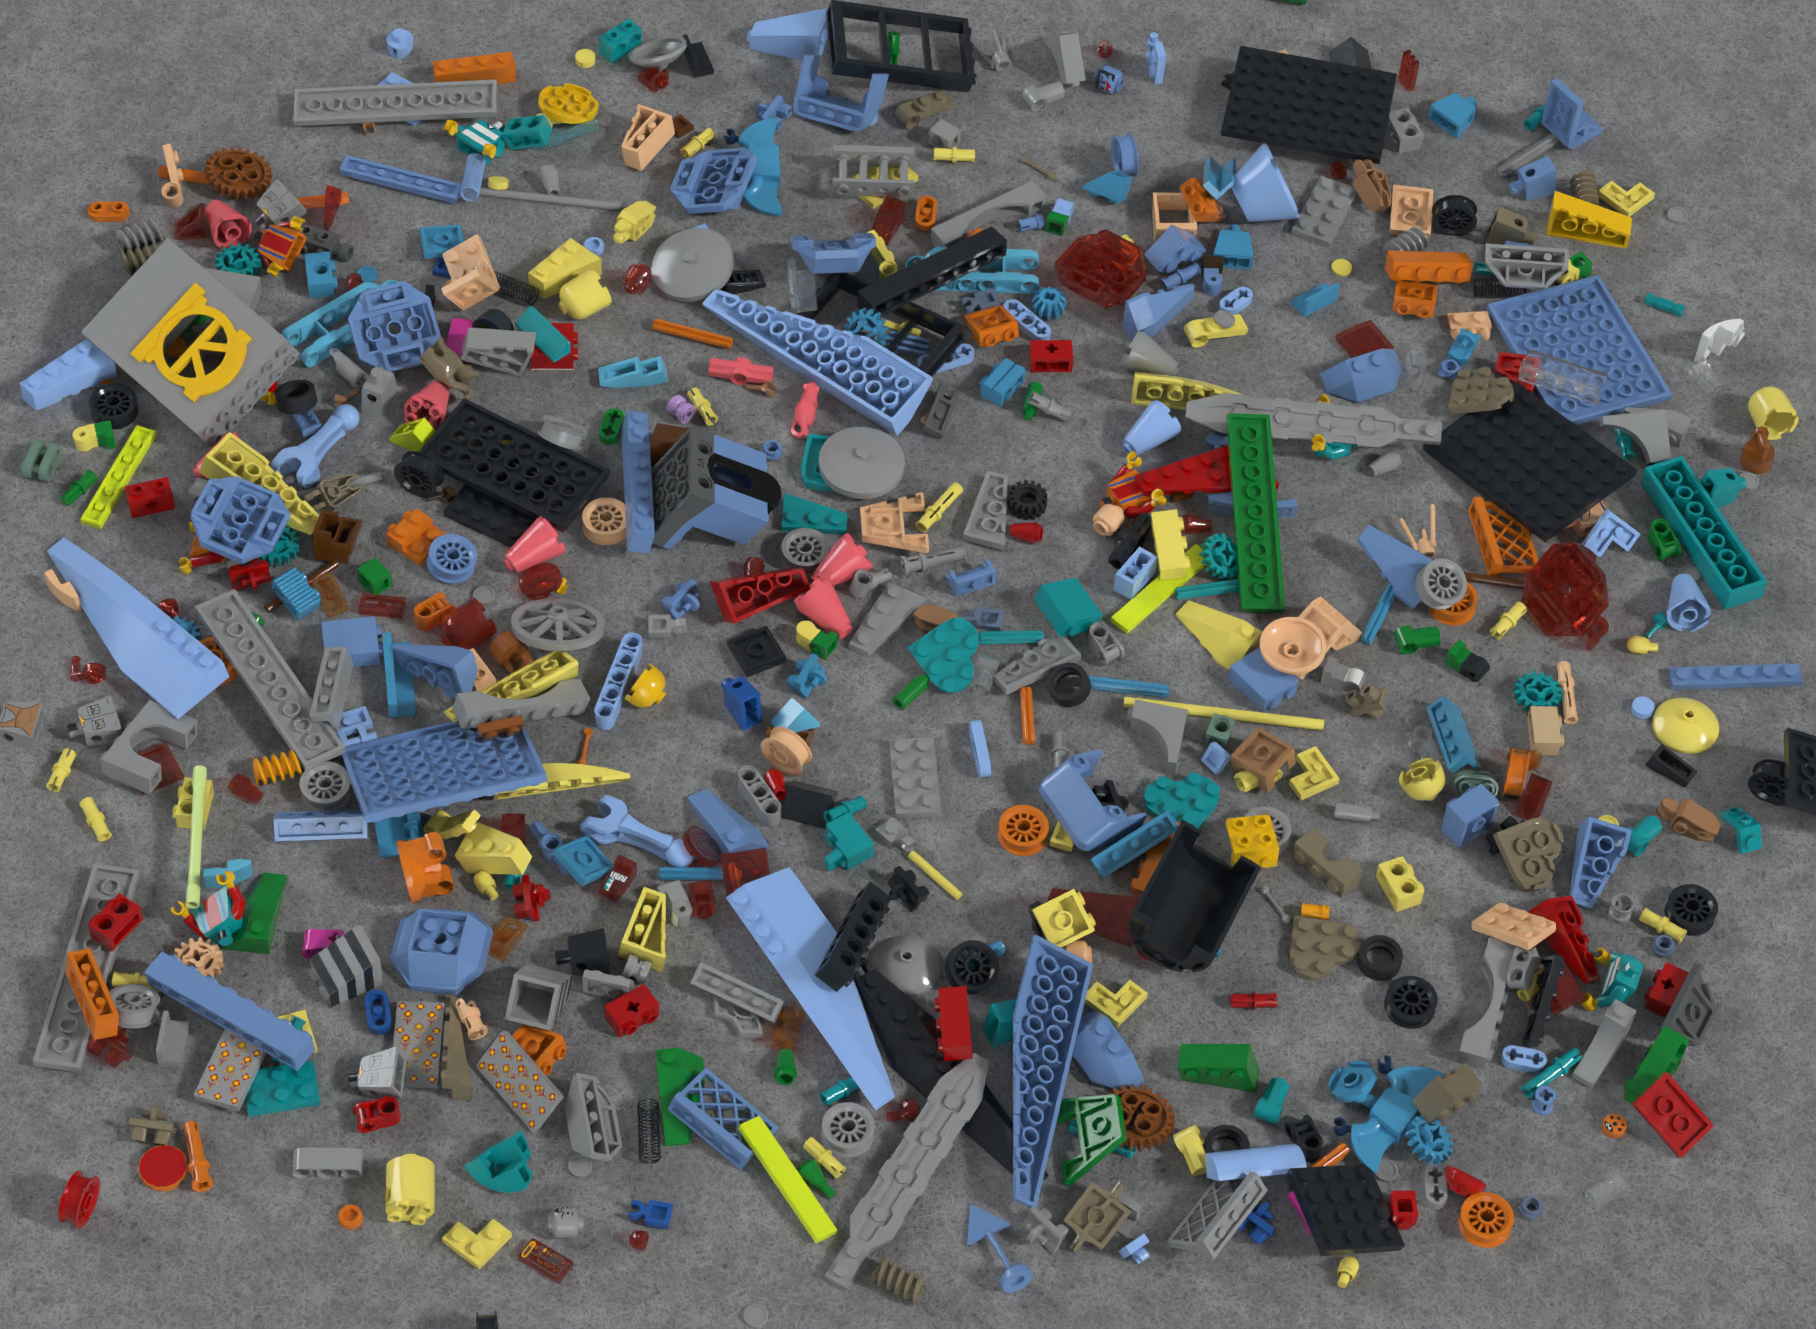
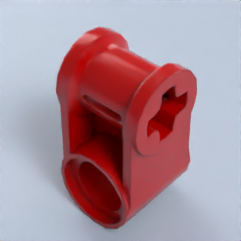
M391 1096L359 1102L352 1109L357 1117L358 1124L356 1128L360 1133H368L377 1129L394 1126L401 1119L399 1103L396 1098Z

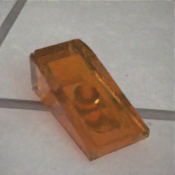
M332 572L311 580V587L318 590L321 596L320 602L330 618L350 610Z
M508 916L493 932L488 955L504 962L529 925ZM509 925H516V926H518L519 929H518V930H515V929H512V928H510V927H508V926H509Z

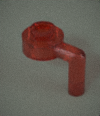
M1593 616L1586 623L1585 630L1589 637L1585 648L1588 651L1593 650L1598 644L1599 639L1604 637L1609 630L1608 621L1602 616ZM1593 626H1597L1599 632L1594 631Z
M78 656L71 658V681L87 680L89 683L97 684L105 680L106 667L104 665L88 663L84 666L83 671H80L81 658Z

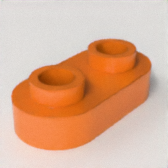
M926 195L920 197L917 201L915 226L921 231H930L935 226L938 202L934 197Z
M121 201L94 202L87 208L88 217L95 222H120L130 216L128 204Z

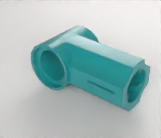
M1648 815L1633 829L1631 827L1628 828L1632 830L1627 849L1631 854L1638 857L1644 852L1649 842L1662 831L1663 826L1660 820L1654 815Z
M1280 1077L1271 1078L1263 1098L1260 1097L1254 1118L1275 1126L1277 1125L1283 1110L1284 1100L1290 1088V1084L1285 1079Z

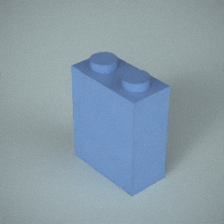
M375 616L321 622L324 650L325 647H347L353 661V667L380 665V656H384L383 642L378 643V638H382L381 625H376Z
M1260 647L1230 666L1228 680L1263 713L1269 709H1275L1282 700L1293 697L1297 692L1299 678L1294 674H1286L1272 668L1264 660Z

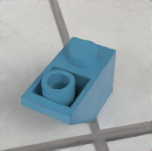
M1114 170L1084 184L1083 189L1088 190V194L1100 197L1101 195L1106 197L1108 202L1118 204V202L1126 200L1133 177Z

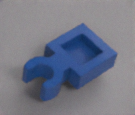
M649 1200V1204L646 1206L641 1201H631V1208L638 1209L639 1211L629 1212V1220L639 1221L645 1219L644 1226L669 1229L673 1204Z

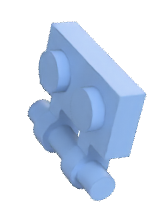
M1153 32L1147 40L1148 50L1146 51L1145 59L1149 65V76L1153 77L1155 84H1162L1166 53L1163 43L1159 42L1158 34Z
M366 706L343 712L339 731L335 733L344 746L378 739L375 731L368 734L366 730L373 728ZM355 733H358L359 735L351 739H347L346 737L348 735H352Z

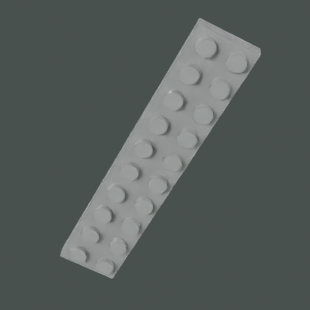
M497 79L295 89L294 126L497 116Z
M235 589L195 606V613L287 746L295 752L305 771L345 753V746L327 721L311 722L309 715L313 700Z
M93 864L33 1058L34 1066L81 1073L92 1034L65 973L67 952L90 948L107 986L119 945L113 951H110L92 939L88 924L94 915H98L105 908L106 903L110 899H114L119 893L133 901L140 878L139 870Z

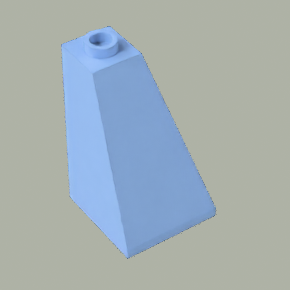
M827 8L755 22L752 30L749 29L747 33L749 49L803 61L804 55H822L828 39Z

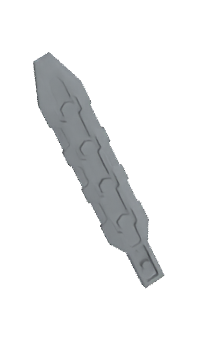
M1229 393L1186 403V419L1221 434H1227L1226 416L1228 413L1269 414L1273 439L1288 440V438L1311 440L1315 435L1320 434L1324 437L1327 444L1331 442L1347 443L1370 448H1381L1396 441L1440 445L1442 422L1399 418L1381 407L1340 406L1327 402H1296L1284 398L1264 399Z
M973 1053V1059H965L939 1079L927 1097L928 1101L914 1122H911L903 1134V1140L891 1158L886 1160L880 1169L879 1176L865 1197H862L850 1215V1238L825 1274V1280L846 1291L870 1253L893 1240L904 1223V1217L917 1197L922 1195L929 1184L928 1180L953 1147L952 1143L966 1122H969L982 1102L989 1060Z

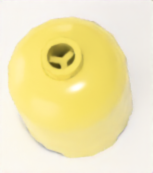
M591 268L561 287L559 291L561 302L558 305L563 314L568 313L573 319L582 320L610 305L612 299L606 286L601 287L598 282L601 277L595 270Z
M1772 386L1763 387L1751 396L1748 403L1750 415L1756 428L1761 426L1767 427L1769 432L1768 440L1782 438L1781 434L1786 433L1788 430L1792 432L1795 429L1799 418L1788 397L1781 389Z

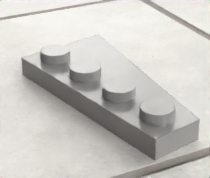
M987 470L963 533V540L1004 551L1007 475Z
M889 582L849 642L848 648L869 657L893 632L898 631L905 621L910 620L913 617V613L921 605L928 604V599Z
M1054 630L1049 638L1040 640L1038 646L1033 650H1027L1023 653L1020 660L1011 662L994 675V682L1005 695H1008L1023 686L1025 687L1048 676L1060 664L1081 661V653L1066 637L1060 638Z

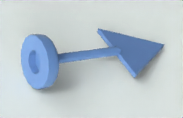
M970 1204L967 1246L987 1237L1007 1268L1000 1278L1002 1289L1007 1293H1011L1024 1288L1033 1277L1031 1269L1024 1264L1012 1266L993 1236L994 1233L1011 1224Z

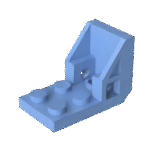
M1556 78L1550 84L1541 124L1553 135L1556 134L1557 138L1566 147L1573 149L1602 133L1603 127L1582 109L1584 102L1581 98Z

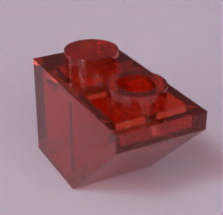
M887 195L880 206L872 230H875L877 235L883 238L887 246L905 220L906 202Z

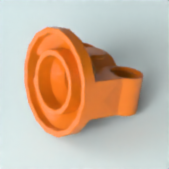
M431 832L421 838L409 841L403 839L396 841L412 904L419 903L422 898L434 895H447L453 891L454 882L449 866L440 864L446 857V851L442 836L439 833Z

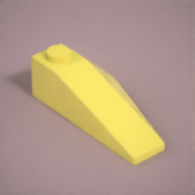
M1190 600L1176 613V617L1190 633H1193L1198 638L1202 647L1210 652L1214 661L1227 670L1230 669L1231 665L1260 647L1262 631L1245 620Z

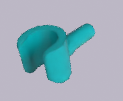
M1658 612L1652 618L1655 624L1645 635L1647 639L1659 628L1662 629L1666 626L1667 617L1663 612Z

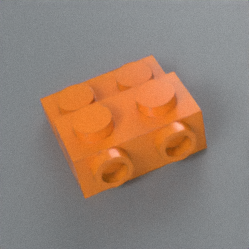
M1190 178L1179 187L1196 222H1221L1226 218L1222 205L1202 186L1203 178Z
M1406 280L1396 282L1392 311L1400 315L1412 314L1420 318H1433L1438 285Z
M1002 305L963 315L964 323L972 331L973 340L980 347H991L997 342L1012 341L1015 337H1019L1017 320Z
M416 508L412 512L406 511L402 516V521L397 525L391 524L387 529L386 535L389 546L420 567L427 561L431 543L446 533L433 525L432 518Z
M522 1024L512 1035L546 1076L551 1073L552 1065L555 1061L563 1059L566 1055L567 1046L563 1036L551 1030Z

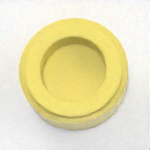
M590 49L577 51L575 55L576 64L581 68L592 67L595 64V53Z
M492 176L488 178V187L493 190H505L508 188L509 180L502 176Z

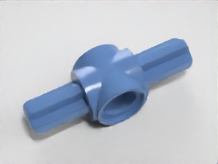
M534 821L530 826V831L538 840L537 846L542 851V857L547 862L555 863L564 875H570L553 854L555 848L563 845L562 838L556 833H549L542 822Z

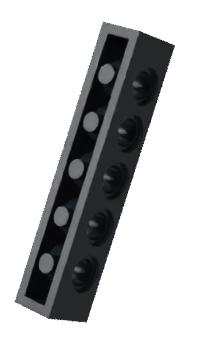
M869 882L857 894L815 974L817 978L836 992L843 986L847 988L854 980L855 976L853 974L862 964L860 960L869 951L867 946L875 939L876 935L874 933L883 924L881 920L890 910L887 906L891 897L872 882Z

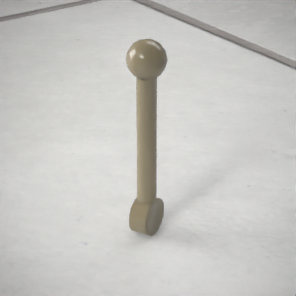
M1026 156L1021 157L1020 162L1022 164H1027L1048 176L1049 180L1055 179L1054 173H1049L1028 161Z

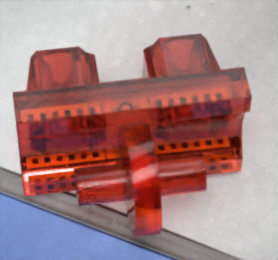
M118 1026L116 1036L96 1040L92 1037L86 1046L88 1051L97 1057L104 1048L110 1050L104 1057V1060L114 1068L123 1060L128 1062L132 1058V1055L128 1053V1047L123 1045L129 1042V1038L125 1037L126 1028Z

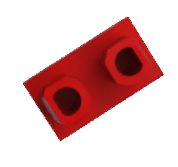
M255 559L248 565L240 566L237 564L230 566V570H228L232 590L235 589L237 591L248 587L255 590L257 585L272 581L267 560Z
M527 874L522 876V883L512 886L514 898L516 900L524 899V902L514 904V913L518 919L530 917L533 922L540 921L539 907L545 906V902L551 898V893L548 889L543 888L542 884L536 885L530 882V876Z

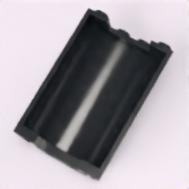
M1183 819L1128 919L1127 927L1128 933L1132 934L1135 939L1134 945L1149 960L1172 971L1183 972L1184 969H1188L1194 973L1206 969L1213 962L1261 866L1241 855L1232 867L1225 861L1207 852L1204 848L1197 846L1194 843L1202 831Z

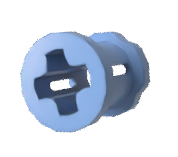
M1540 1086L1536 1090L1535 1098L1532 1101L1534 1112L1543 1116L1550 1114L1553 1110V1102L1556 1100V1091L1550 1086Z

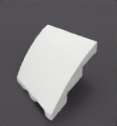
M1731 319L1709 327L1701 336L1694 361L1702 364L1711 352L1719 356L1726 345L1736 347L1745 335L1743 332L1744 320Z

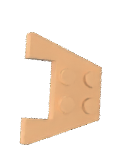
M923 492L916 493L915 497L909 499L906 496L900 497L897 502L889 504L884 501L860 507L862 542L929 553L928 534L906 535L903 512L925 511Z

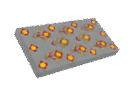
M397 1001L393 1047H397L407 1058L403 1088L438 1089L445 1003Z
M225 1029L193 1095L195 1100L239 1111L266 1052Z
M502 1031L476 1065L478 1070L531 1132L539 1130L564 1097L508 1031Z

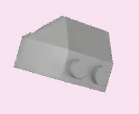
M1488 243L1485 245V264L1504 287L1546 290L1568 269L1569 249Z
M575 1073L565 1104V1114L572 1150L588 1158L609 1162L623 1147L615 1105L606 1091L599 1085L600 1082L596 1076Z

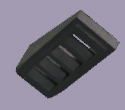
M733 270L723 289L724 292L735 295L765 288L766 283L760 270Z
M1663 744L1656 749L1645 764L1653 771L1683 787H1686L1697 773V770ZM1675 767L1679 768L1677 772L1674 770ZM1683 771L1687 772L1685 777L1681 776Z

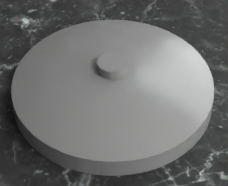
M705 228L686 229L669 237L658 248L652 261V276L658 289L668 298L680 302L700 301L707 298L715 289L720 290L727 283L733 271L734 256L729 243L719 233Z
M852 427L841 430L829 437L820 450L819 471L823 480L831 489L850 498L871 499L885 495L899 484L904 474L905 457L901 446L890 435L874 428Z

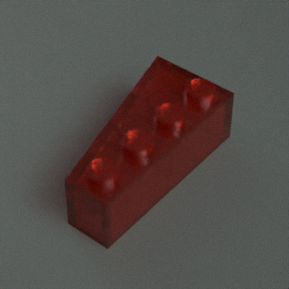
M1052 888L1047 902L1070 890ZM1076 891V893H1081L1085 901L1083 907L1086 913H1091L1096 925L1093 926L1095 931L1091 934L1132 948L1135 939L1132 934L1128 933L1127 925L1128 919L1140 897Z

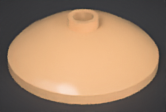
M1284 617L1271 622L1264 629L1260 638V651L1264 660L1272 668L1286 674L1296 675L1310 672L1322 663L1326 654L1327 644L1322 631L1312 622L1298 617Z

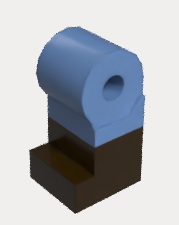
M1203 256L1202 285L1203 291L1208 295L1214 296L1221 291L1222 276L1220 274L1223 271V256Z

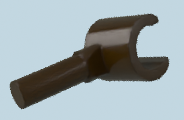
M446 486L442 492L425 498L428 502L445 497L447 502H451L457 494L453 487Z

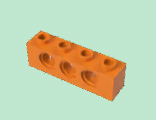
M91 949L67 952L65 973L93 1039L116 1036L118 1033L119 1014Z

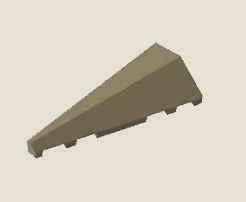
M446 994V1020L444 1021L442 1056L443 1069L441 1071L442 1088H452L453 1100H472L461 1023L455 1006L457 999L452 994Z

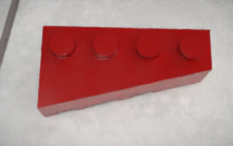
M794 567L710 581L724 621L734 624L810 590L804 570Z

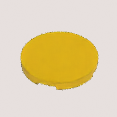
M564 83L563 86L552 87L549 85L542 89L539 93L538 107L543 114L555 121L567 124H581L591 121L596 117L599 102L591 95L592 92L586 88Z

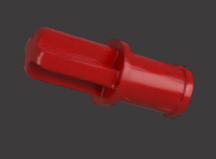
M1252 991L1251 994H1231L1230 1006L1232 1008H1252V1010H1256L1258 1007L1276 1008L1277 1000L1275 998H1277V994H1256L1255 991Z

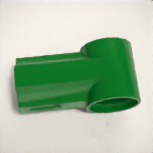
M1407 625L1401 626L1394 631L1398 649L1403 655L1412 654L1418 648L1439 646L1441 642L1440 631L1436 626L1413 629Z

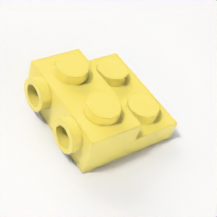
M1075 889L1032 910L1046 940L1060 948L1095 931L1093 927L1096 925L1091 913H1086L1083 907L1085 901L1081 893H1076Z

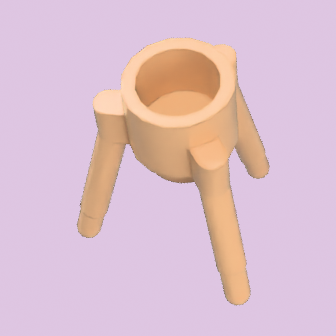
M1431 504L1430 538H1427L1426 530L1422 529V538L1417 541L1418 544H1416L1404 519H1399L1412 548L1430 559L1436 555L1434 548L1437 546L1435 540V505Z

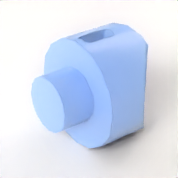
M398 28L387 35V50L389 55L394 58H405L414 47L413 36L409 31Z

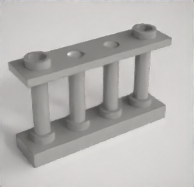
M833 145L832 165H839V178H833L832 195L914 197L915 180H908V167H914V147ZM847 165L859 166V179L847 178ZM867 166H879V179H867ZM888 166L900 167V180L888 179Z

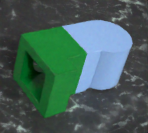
M1058 198L1052 212L1047 216L1045 231L1063 236L1073 214L1075 203ZM1056 223L1061 225V229L1053 228L1052 224Z

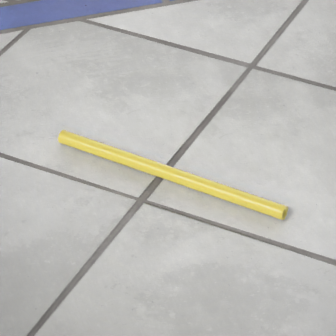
M1125 696L1123 708H1133L1136 699L1187 709V715L1212 718L1215 713L1227 716L1235 721L1321 731L1324 728L1323 719Z

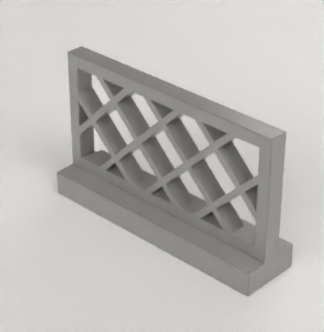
M1249 1172L1243 1179L1215 1180L1166 1243L1171 1248L1204 1252L1207 1258L1215 1259L1268 1191L1255 1172ZM1223 1183H1227V1184H1228V1185H1226V1186L1220 1188V1187L1223 1185ZM1230 1192L1229 1195H1227V1196H1225V1197H1223V1198H1221V1199L1219 1198V1197H1221V1196H1223V1195H1225V1194H1227V1193ZM1217 1209L1216 1212H1214V1213H1212V1214L1206 1216V1214H1208V1213H1210V1212H1212V1211H1214V1210ZM1202 1217V1219L1193 1223L1194 1220ZM1201 1227H1204L1203 1229H1201V1230H1199V1231L1193 1233V1231H1195V1230H1197V1229H1199V1228H1201Z

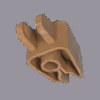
M1356 160L1353 162V169L1357 177L1353 180V186L1366 207L1374 213L1378 210L1384 212L1391 205V191L1385 172L1381 169H1375L1374 164H1372L1373 162L1370 160Z
M933 604L921 605L913 613V616L916 618L914 624L925 635L943 622L958 617L955 612Z
M1665 797L1656 809V814L1659 817L1670 822L1668 827L1671 831L1697 841H1713L1721 826L1713 813L1690 799H1682L1681 802Z

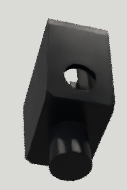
M604 928L569 936L567 938L569 949L555 951L556 965L571 963V971L574 976H583L585 969L590 971L598 970L610 975Z

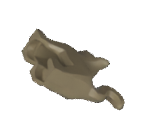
M440 337L432 347H429L421 355L419 360L436 380L447 384L454 390L461 391L465 399L471 400L473 392L467 384L472 378H476L478 373L474 371L471 365L463 364L458 355L444 344V339Z

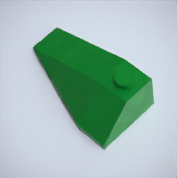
M265 872L262 874L245 900L246 906L242 916V928L232 934L233 942L230 945L223 946V950L270 954L287 875Z
M681 1048L655 1050V1066L665 1147L690 1144L693 1130L667 1109L673 1097L704 1070L703 1057ZM705 1077L701 1080L702 1088L704 1087ZM687 1094L685 1096L691 1102L699 1103L698 1094Z

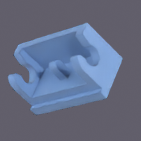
M988 558L984 559L985 564L956 575L953 570L948 571L949 575L946 576V580L955 597L996 584L997 571Z

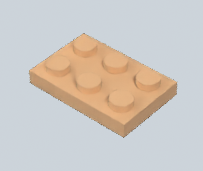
M1393 185L1389 235L1398 236L1412 227H1418L1424 231L1427 239H1430L1434 189Z
M1499 902L1472 921V930L1530 950L1556 931V922Z

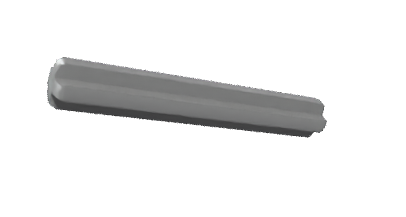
M1548 135L1497 169L1498 176L1507 177L1558 144L1557 135Z

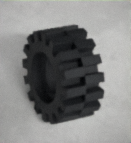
M1024 480V484L1021 481L1017 482V486L1014 484L1012 489L1009 490V511L1012 510L1011 514H1017L1019 519L1023 516L1024 520H1028V517H1031V520H1035V515L1038 518L1041 517V513L1044 514L1047 505L1048 495L1044 487L1041 488L1040 483L1035 485V481L1032 480L1031 484L1028 483V480ZM1022 497H1031L1036 502L1024 503L1019 499Z

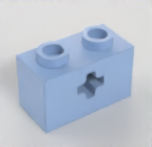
M1139 547L1115 574L1113 590L1132 600L1156 573L1158 557Z

